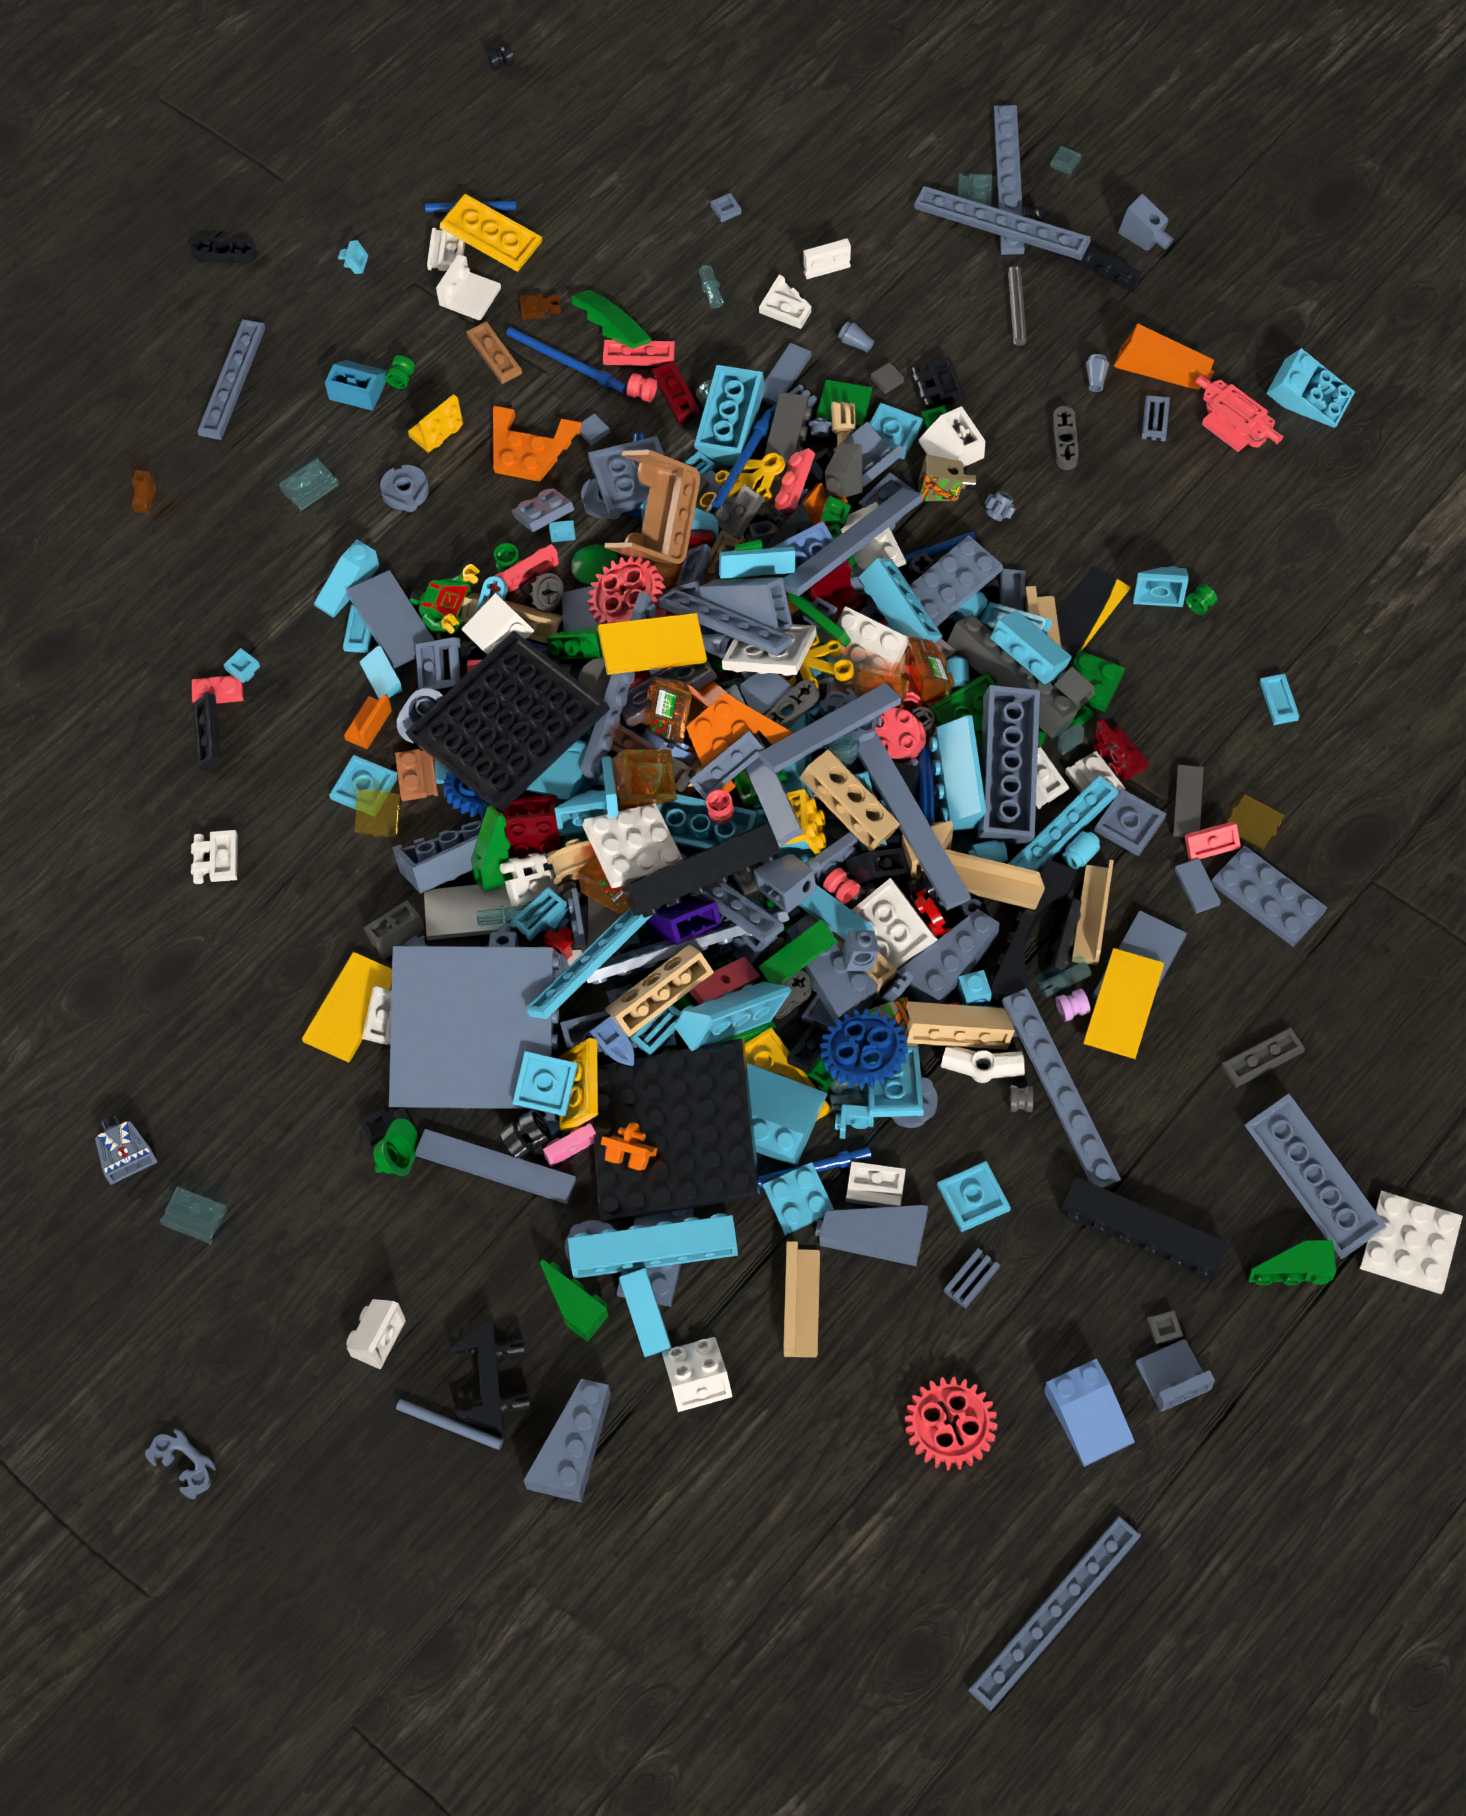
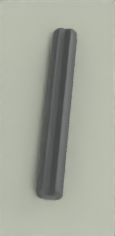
M1011 266L1008 277L1013 343L1016 346H1023L1026 344V326L1021 268L1019 266Z

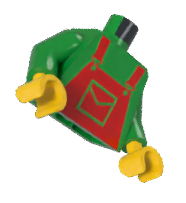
M467 565L463 569V573L455 577L440 581H430L426 592L412 591L410 603L419 606L421 619L432 633L448 632L457 635L462 623L460 619L464 597L472 594L469 583L475 584L478 581L475 574L479 573L480 570L474 565Z

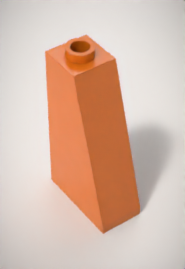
M1140 324L1136 325L1120 348L1114 367L1195 390L1201 388V386L1196 384L1198 377L1203 375L1210 381L1214 374V370L1211 369L1214 363L1213 359Z

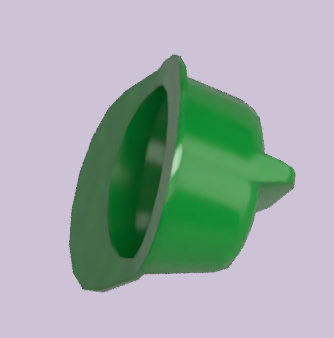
M402 1118L394 1120L384 1138L375 1145L373 1156L376 1162L375 1171L377 1173L384 1172L398 1176L409 1174L416 1158V1149L419 1145V1136L411 1122Z

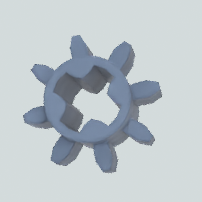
M998 491L995 495L990 493L984 502L986 508H988L986 513L997 521H1002L1005 517L1010 519L1015 511L1012 504L1014 499L1002 491Z

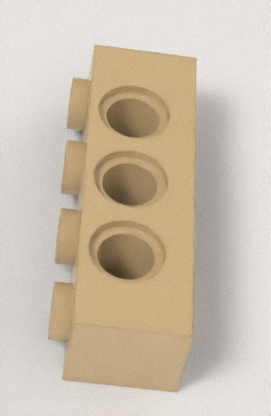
M829 750L810 763L799 777L869 851H874L900 825L895 816L887 811L877 800L876 796L870 793L860 783L859 779L842 764L841 760Z
M689 944L608 1005L605 1010L621 1030L630 1037L714 972L702 953Z

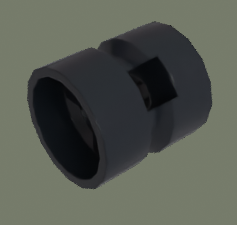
M534 1109L520 1116L519 1123L513 1121L500 1130L504 1144L513 1156L519 1159L531 1152L533 1145L539 1147L552 1137L546 1121Z

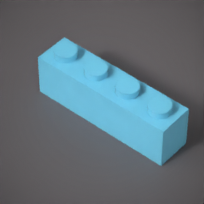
M877 558L859 576L863 583V589L874 600L876 609L885 617L888 627L911 638L905 652L911 655H923L922 653H925L923 645L916 638L919 641L923 640L925 647L928 645L927 647L931 648L928 642L931 645L932 643L935 644L942 637L892 559Z

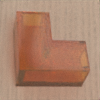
M135 470L132 480L135 490L132 500L133 509L135 512L150 513L156 491L154 481L149 471Z

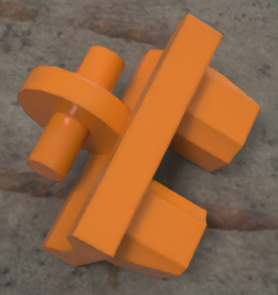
M631 1122L627 1128H619L618 1135H622L624 1138L612 1135L610 1138L602 1137L601 1145L607 1146L605 1152L606 1161L622 1163L624 1152L631 1153L628 1167L636 1170H645L649 1157L656 1156L657 1148L637 1142V1140L644 1142L646 1134L640 1133V1126L637 1123Z

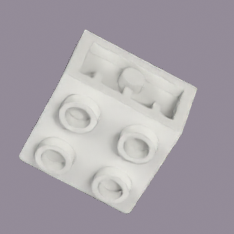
M458 254L436 287L439 305L481 320L500 291L501 284L471 273L468 268L467 258Z
M715 1337L702 1339L662 1352L678 1412L732 1397L727 1371Z

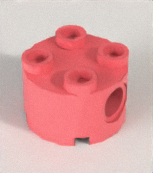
M892 708L881 714L882 724L881 726L876 724V733L892 761L907 762L916 758L926 744V731L923 723L912 713L901 708Z

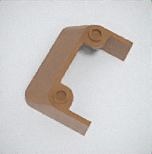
M651 450L622 451V456L639 462L638 478L643 485L650 487L641 534L630 533L624 543H605L604 548L629 557L632 556L633 558L641 557L644 560L668 564L682 563L687 555L700 485L698 470Z

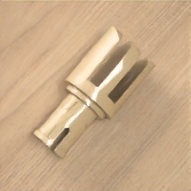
M831 403L832 432L837 435V446L856 431L855 403Z

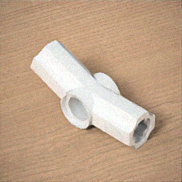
M947 1046L941 1063L942 1068L972 1076L979 1083L988 1082L992 1078L1024 1076L1025 1073L1022 1051L992 1054L984 1050L975 1052L957 1046ZM986 1064L989 1066V1068L986 1070H981L977 1067V1065Z

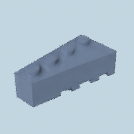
M977 909L896 972L895 979L907 970L914 977L904 992L919 1002L946 1004L957 990L958 976L969 974L996 940L1000 923Z
M807 915L787 930L786 945L815 924ZM834 944L801 969L809 975L810 985L821 999L826 1012L833 1019L835 1027V1019L842 1022L845 1021V1013L850 1017H854V1010L860 1012L866 1005L876 1000L878 984L864 971H846L842 949L837 944Z
M585 1379L580 1380L524 1479L527 1490L582 1503L611 1396L609 1385Z

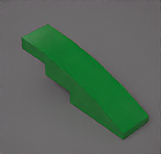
M591 290L572 296V305L586 310L587 320L602 326L603 336L632 349L651 343V338L630 316L603 296Z

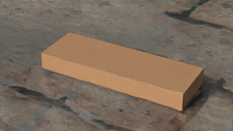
M487 321L467 331V337L501 384L522 374L520 366Z

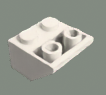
M962 406L941 415L919 439V443L927 455L958 460L963 463V467L984 458L985 440Z

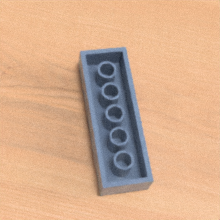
M990 685L983 695L980 772L986 813L978 825L977 841L988 842L997 840L998 842L1004 841L1007 844L1028 845L1035 837L1040 690Z

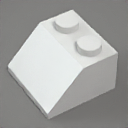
M496 593L461 628L487 655L513 631L525 640L534 632Z
M372 1299L369 1307L365 1306L359 1318L361 1322L357 1330H353L350 1333L346 1345L351 1357L381 1370L406 1320L397 1302Z

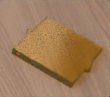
M358 789L354 833L370 834L375 838L377 836L396 838L400 794L381 792L380 789L377 791Z
M1244 795L1237 808L1232 809V815L1228 822L1234 821L1237 824L1239 837L1265 849L1272 836H1276L1277 828L1285 815Z

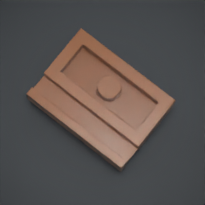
M420 749L395 753L401 800L426 798L427 795L438 796L434 759L424 750L421 751Z

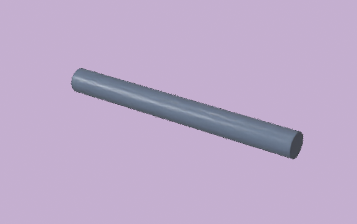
M400 1399L397 1404L396 1410L497 1450H500L503 1444V1439L405 1400Z

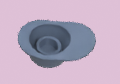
M432 688L416 690L401 709L397 718V730L406 741L414 743L405 732L443 697L439 691Z

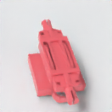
M1203 375L1198 377L1196 384L1206 390L1203 400L1207 402L1206 409L1208 415L1203 419L1202 425L1237 452L1242 450L1247 444L1252 447H1260L1267 437L1276 444L1283 439V435L1273 429L1275 420L1267 415L1268 411L1233 384L1228 386L1222 380L1212 383Z

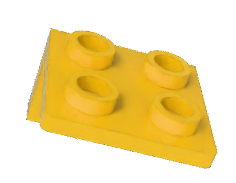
M453 394L408 431L409 437L428 453L434 448L439 447L452 433H456L463 425L458 397Z
M805 789L788 792L787 795L804 832L784 845L806 841L817 856L823 851V848H826V838L822 832V825H825L824 813L818 809L814 798H810Z

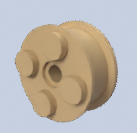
M574 839L565 843L566 847L547 854V863L553 866L556 875L553 880L555 885L560 886L570 880L575 883L582 882L588 879V873L603 869L589 840L581 842L580 839Z

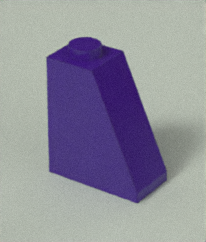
M682 901L671 907H667L664 904L658 909L657 913L653 914L646 921L649 935L676 945L723 926L715 901Z

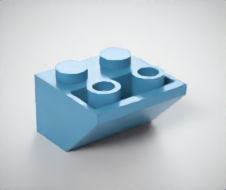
M347 360L333 364L325 381L329 400L373 411L386 384L385 376L387 370Z

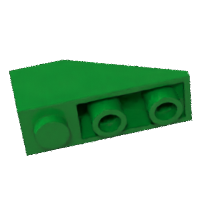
M598 625L547 635L546 639L552 659L603 657L597 630Z
M491 805L487 807L471 857L474 881L484 892L506 885L505 881L512 880L510 872L503 874L500 871V864L506 863L510 859L508 856L510 843L504 832L506 820L504 815Z
M1333 1240L1303 1241L1251 1269L1248 1282H1256L1257 1285H1270L1273 1282L1297 1285L1301 1281H1312L1315 1285L1327 1284L1333 1280L1336 1274Z
M542 1259L540 1262L542 1271L566 1326L588 1342L608 1318L607 1304L599 1296L594 1294L591 1297L584 1291L585 1287L574 1278L569 1280L563 1275L564 1271L554 1262L548 1264Z

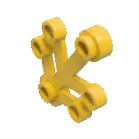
M770 453L762 460H748L726 500L738 494L744 484L754 490L757 481L763 478L761 486L756 492L765 498L763 503L768 502L772 497L769 489L774 476L781 473L785 468L783 457L776 453ZM751 469H755V470H756V471L753 472V473H748V472H750ZM722 470L715 475V480L720 487H722L730 472ZM707 492L700 498V505L704 511H706L716 495L715 492Z
M816 635L815 642L812 643L799 669L802 679L811 680L819 690L817 679L812 676L810 667L833 674L842 683L851 681L855 674L851 661L843 659L833 664L817 659L825 655L838 657L842 653L840 642L831 640L826 645L820 646L819 637ZM781 674V677L792 687L796 684V675L786 676Z

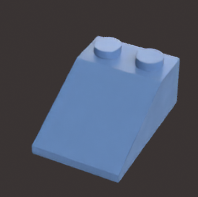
M822 521L771 548L794 546L796 551V569L834 539ZM790 573L767 575V578H785Z
M1097 1359L1046 1382L1044 1393L1084 1467L1135 1442L1111 1384Z

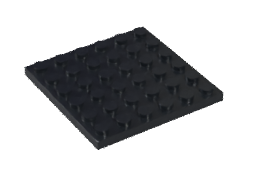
M513 631L405 733L409 739L485 803L493 806L499 813H502L610 710V707L604 700Z
M742 1038L703 1045L694 1051L688 1048L634 1059L633 1066L619 1062L597 1066L598 1115L592 1118V1123L596 1134L593 1136L599 1213L602 1223H613L760 1196L745 1041ZM631 1122L637 1123L640 1126V1133L646 1134L644 1142L639 1140L637 1142L657 1148L656 1156L649 1157L645 1170H636L628 1167L631 1154L628 1152H624L622 1163L606 1161L605 1152L607 1146L601 1145L602 1137L610 1138L612 1135L624 1138V1136L618 1135L619 1128H627Z

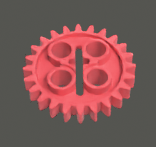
M630 556L628 562L621 557L618 565L611 561L612 568L603 567L604 574H596L599 581L591 582L594 590L588 591L591 599L587 603L591 607L589 611L598 624L630 621L639 593L649 594L655 606H658V599L664 595L662 590L666 586L662 583L664 578L659 573V570L649 560L644 561L641 557L635 560Z
M942 1377L940 1386H936L933 1381H930L929 1391L920 1387L922 1397L912 1396V1401L916 1406H907V1412L912 1415L905 1416V1423L911 1425L906 1428L905 1432L908 1435H914L909 1439V1444H918L915 1452L916 1455L923 1452L926 1453L924 1462L927 1463L931 1458H934L936 1468H938L941 1462H945L947 1470L950 1469L951 1463H956L957 1468L961 1470L962 1461H966L969 1466H972L973 1456L982 1460L981 1449L989 1452L990 1445L986 1441L994 1442L995 1435L989 1432L997 1430V1424L990 1422L996 1419L997 1414L996 1412H988L992 1408L993 1403L992 1401L983 1402L986 1398V1392L977 1395L976 1384L970 1389L966 1388V1379L962 1381L961 1385H957L955 1377H952L950 1384H946L945 1379ZM960 1400L964 1403L965 1407L961 1410H955L950 1406V1402ZM939 1401L944 1403L950 1421L956 1422L955 1431L964 1443L962 1446L958 1444L952 1426L950 1424L946 1425L947 1417L938 1404ZM927 1412H935L939 1415V1419L930 1422L926 1420L924 1415ZM966 1425H973L978 1432L974 1435H967L962 1428ZM943 1436L948 1437L952 1444L948 1447H942L937 1443V1440Z

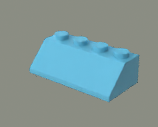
M716 365L695 440V449L720 465L734 467L753 434V428L765 390L763 372Z
M965 716L938 726L929 739L930 751L934 752L935 760H933V774L938 777L936 796L937 799H941L942 805L939 811L940 822L952 821L953 831L976 830L986 813L972 716Z
M664 791V799L655 801L675 844L705 850L760 825L758 811L733 806L735 813L733 819L727 824L719 825L712 822L709 818L705 800Z
M761 982L756 985L748 984L737 992L729 991L720 998L714 1000L710 998L701 1005L695 1007L691 1005L684 1008L680 1012V1017L674 1027L690 1050L694 1051L703 1045L718 1042L771 1022L792 990L789 986Z

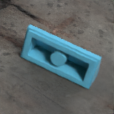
M381 646L373 649L360 661V665L379 699L383 694L389 698L402 692L401 683Z

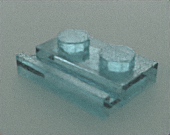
M959 174L958 196L991 206L992 175L969 174V176H962V174Z
M318 458L279 483L280 490L293 504L297 505L300 511L339 485L337 478L332 476L331 472Z
M176 1187L165 1209L166 1213L159 1222L163 1226L210 1244L214 1232L216 1233L227 1211V1207L216 1201Z

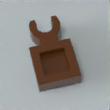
M543 293L520 296L522 320L545 318V312L560 314V305H553L560 303L559 295L554 294L546 299L543 298Z

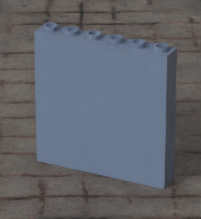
M393 946L389 1107L531 1109L513 1104L524 1053L526 1051L553 1058L554 1050H558V1034H554V1023L559 1022V1008L547 1019L530 1017L526 1009L555 981V970L560 968V955L555 954V949L553 947Z

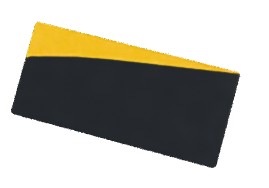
M1094 566L1056 613L1061 646L1076 655L1079 650L1082 651L1131 587Z

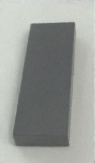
M1178 765L1173 836L1185 837V834L1200 830L1204 767Z
M1290 1027L1223 1062L1222 1068L1235 1088L1302 1054L1305 1051V1047Z

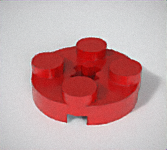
M924 888L916 893L918 898L914 900V903L921 914L927 912L932 920L928 922V925L934 935L938 936L941 934V936H944L951 929L949 928L945 931L943 925L947 922L933 899L929 898L926 900L924 894L928 892Z

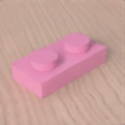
M591 1123L586 1126L580 1125L574 1128L568 1136L562 1139H554L547 1144L543 1151L550 1167L594 1144L593 1135L596 1134V1131Z

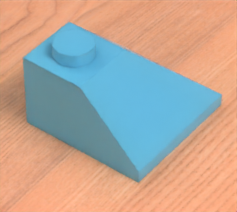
M1171 566L1138 573L1133 604L1183 607L1188 584L1187 570Z
M590 790L586 793L578 794L556 807L555 815L559 836L586 833L582 826L584 819L608 814L605 790Z

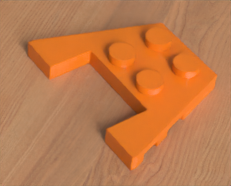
M494 406L493 468L495 473L540 482L558 461L557 457L564 449L567 450L572 444L571 440L574 436L580 434V429L582 428L581 422L561 419L554 439L511 431L510 429L516 416L515 411Z
M726 693L720 696L686 726L703 768L748 731L753 735L760 731L772 745L793 734L788 729ZM730 780L719 790H725L729 793L736 785Z

